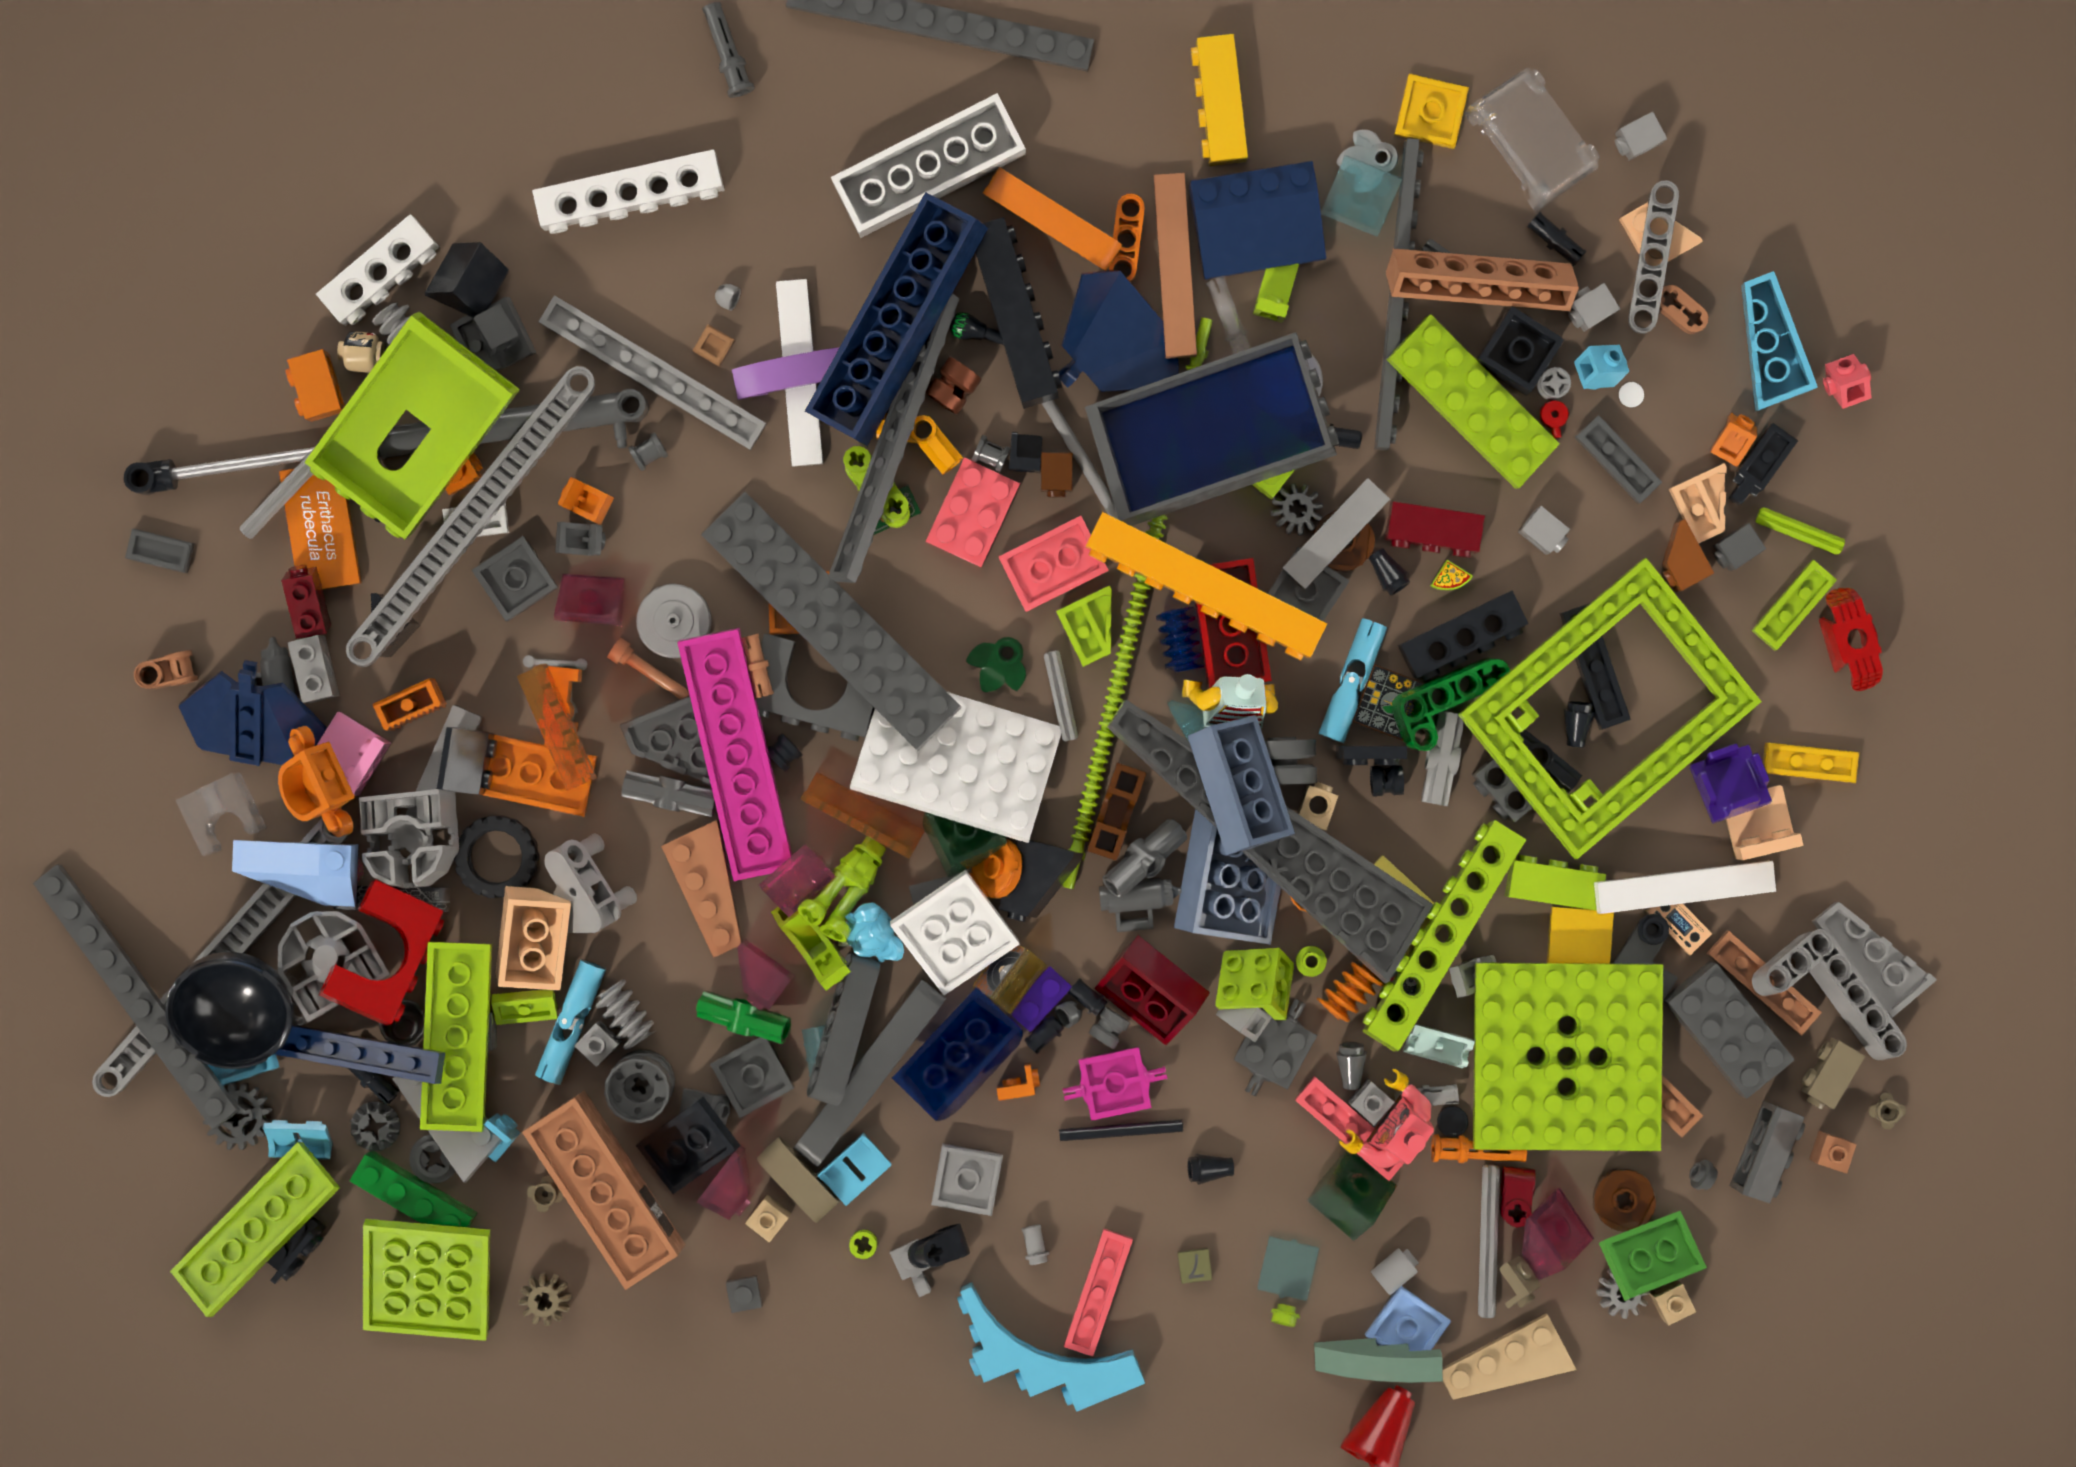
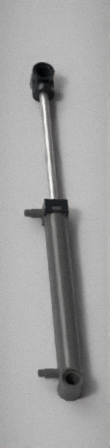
M634 389L590 396L562 432L613 424L617 447L626 448L627 432L625 422L636 423L642 421L649 411L648 401L639 391ZM630 398H636L640 403L638 411L633 414L626 413L624 409L626 401ZM540 404L505 409L480 444L513 439ZM423 422L395 425L378 449L380 463L382 460H386V458L413 454L431 428ZM315 447L177 468L172 459L147 463L136 462L126 468L123 480L129 490L142 495H151L156 492L176 490L178 480L301 462ZM146 471L149 476L148 483L140 487L137 483V477L139 473Z

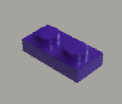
M1049 965L1008 1012L1031 1032L1066 995L1072 986Z

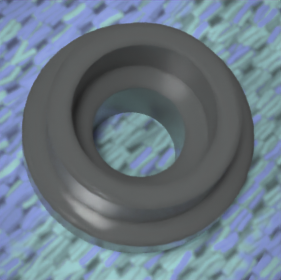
M1702 1160L1693 1165L1689 1174L1690 1183L1693 1188L1708 1190L1713 1186L1717 1179L1718 1171L1713 1167L1712 1162Z

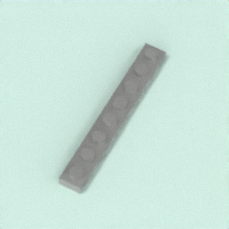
M555 295L538 321L749 450H752L767 425L754 415Z

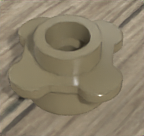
M1885 1092L1880 1095V1100L1876 1105L1869 1107L1868 1113L1870 1117L1877 1118L1881 1122L1882 1128L1889 1130L1905 1115L1906 1108L1904 1105L1894 1101L1891 1093ZM1886 1108L1890 1109L1888 1114L1884 1112Z
M549 1175L542 1177L540 1183L531 1185L527 1189L528 1197L532 1198L539 1212H547L549 1206L555 1202L560 1203L564 1198ZM543 1191H547V1192H548V1196H547V1197H544V1196H543V1194H542Z

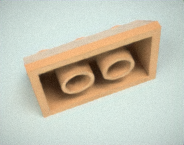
M505 886L495 971L498 987L561 989L571 907L569 900L537 888Z

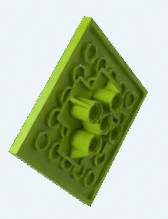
M1475 962L1473 1148L1477 1150L1661 1151L1663 965ZM1565 1016H1570L1573 1019L1572 1028L1567 1032L1560 1031L1559 1021ZM1533 1047H1540L1542 1050V1057L1537 1062H1529L1527 1058L1528 1051ZM1564 1047H1570L1573 1051L1571 1060L1565 1063L1560 1062L1558 1058L1560 1050ZM1597 1047L1602 1048L1604 1052L1602 1060L1592 1063L1589 1058L1591 1050ZM1564 1078H1570L1573 1084L1571 1090L1567 1093H1560L1558 1091L1559 1082Z

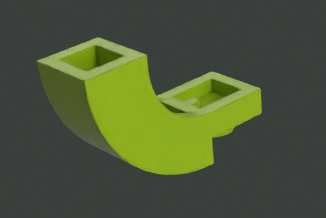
M793 894L771 911V914L780 929L804 957L821 986L827 991L833 985L839 983L851 971L846 964L847 961L832 939L820 932L819 928L821 925L813 926L800 915L798 907L802 901L796 894Z

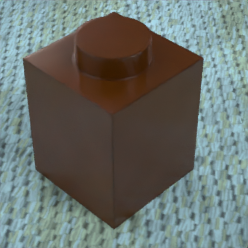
M1041 453V492H1047V497L1065 498L1066 492H1072L1073 453Z

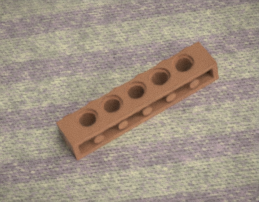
M1393 248L1386 270V277L1392 297L1570 311L1579 288L1572 264Z

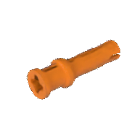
M1433 1134L1432 1162H1438L1439 1159L1457 1160L1458 1163L1467 1162L1468 1159L1526 1162L1527 1150H1502L1507 1151L1506 1153L1484 1152L1477 1149L1469 1151V1149L1474 1148L1473 1141H1469L1468 1137L1460 1135L1458 1138H1440L1439 1134ZM1443 1148H1454V1150H1445Z

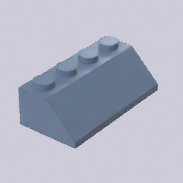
M1256 715L1212 725L1188 735L1226 855L1248 850L1295 834Z

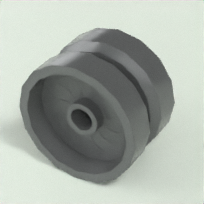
M1296 737L1268 738V741H1265L1279 785L1317 783L1316 766L1313 764H1297V759L1313 758L1316 756V739L1296 740Z

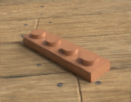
M1727 930L1707 952L1713 960L1797 1034L1802 1036L1822 1013L1792 986L1781 993L1770 996L1759 995L1752 986V977L1765 962L1730 931ZM1770 975V983L1774 986L1773 977Z

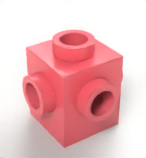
M1854 354L1825 364L1826 378H1823L1825 391L1829 396H1834L1842 409L1872 398L1870 371L1865 363L1861 364Z

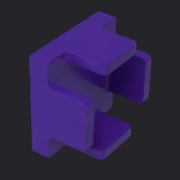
M1737 744L1708 753L1705 760L1690 765L1691 773L1712 824L1763 807L1772 802L1767 789V784L1769 783L1767 772L1759 754H1753L1749 745L1740 748Z

